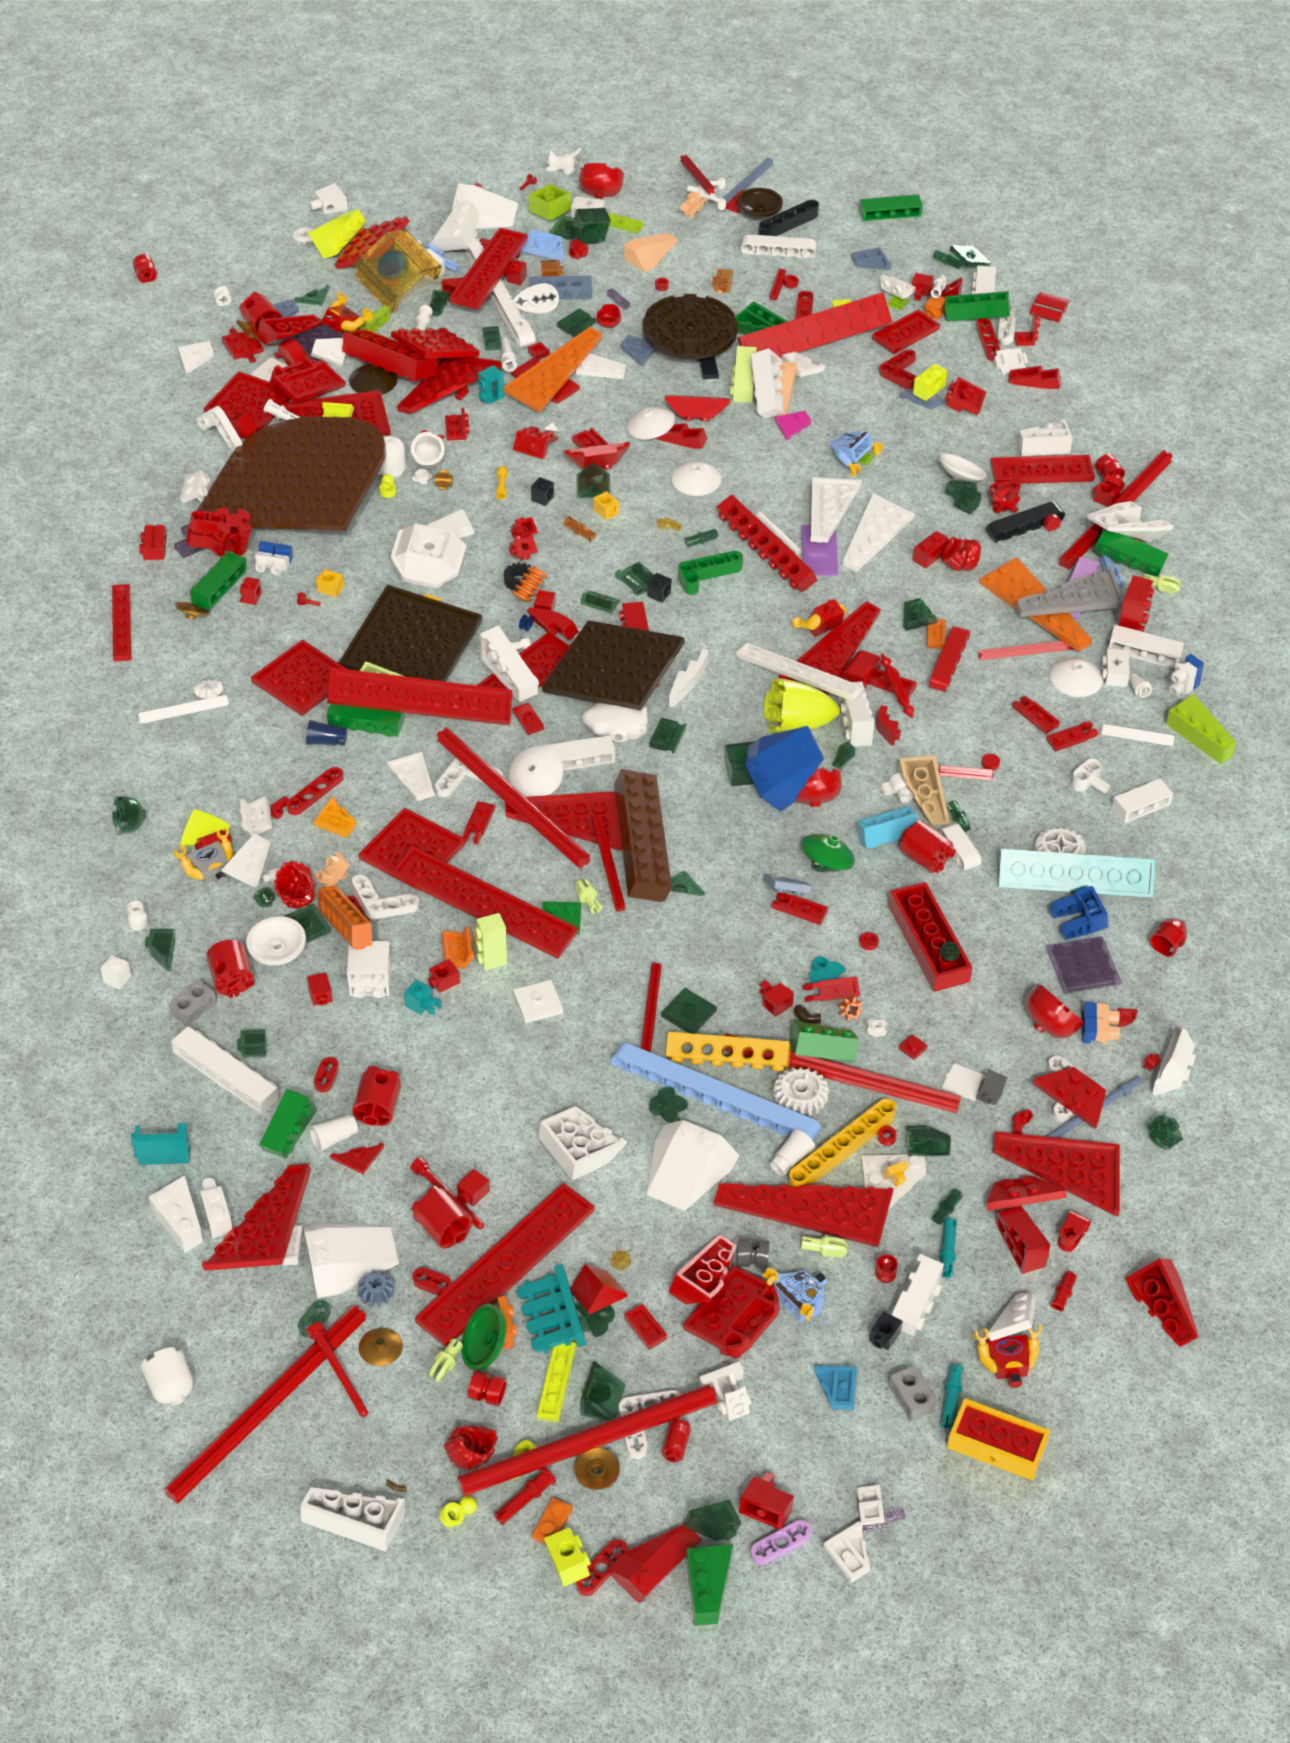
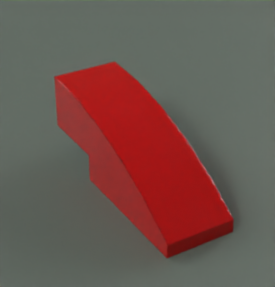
M1042 365L1010 370L1009 383L1026 387L1058 389L1061 386V375L1059 368L1043 370Z
M687 423L674 424L668 432L656 437V439L688 448L702 449L707 441V436L704 428L689 429Z
M542 608L527 609L531 619L543 630L550 632L554 636L559 633L570 641L579 633L575 623L558 612Z

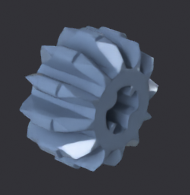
M372 1270L371 1275L364 1274L363 1280H359L358 1296L361 1297L363 1304L369 1302V1306L372 1307L377 1303L381 1307L382 1301L388 1304L389 1298L394 1296V1282L389 1274L383 1275L382 1270L378 1274H375Z

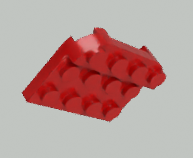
M304 356L302 362L284 368L276 365L269 381V385L273 389L279 387L294 403L343 388L346 384L325 361L320 359L319 362L309 359V356Z
M733 1266L726 1275L722 1290L710 1302H702L684 1322L683 1328L692 1335L718 1347L720 1354L731 1356L734 1359L740 1358L743 1353L752 1347L778 1316L780 1311L778 1294L773 1285H768L766 1281Z

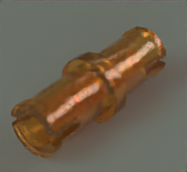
M571 516L565 519L564 526L573 530L577 536L580 535L589 542L596 538V533L588 529L584 523H579Z

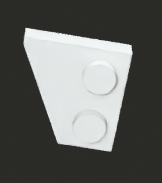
M343 338L316 339L311 356L337 366H342L346 354L342 352Z
M860 1521L823 1544L825 1551L850 1583L870 1572V1563L866 1553L867 1548Z

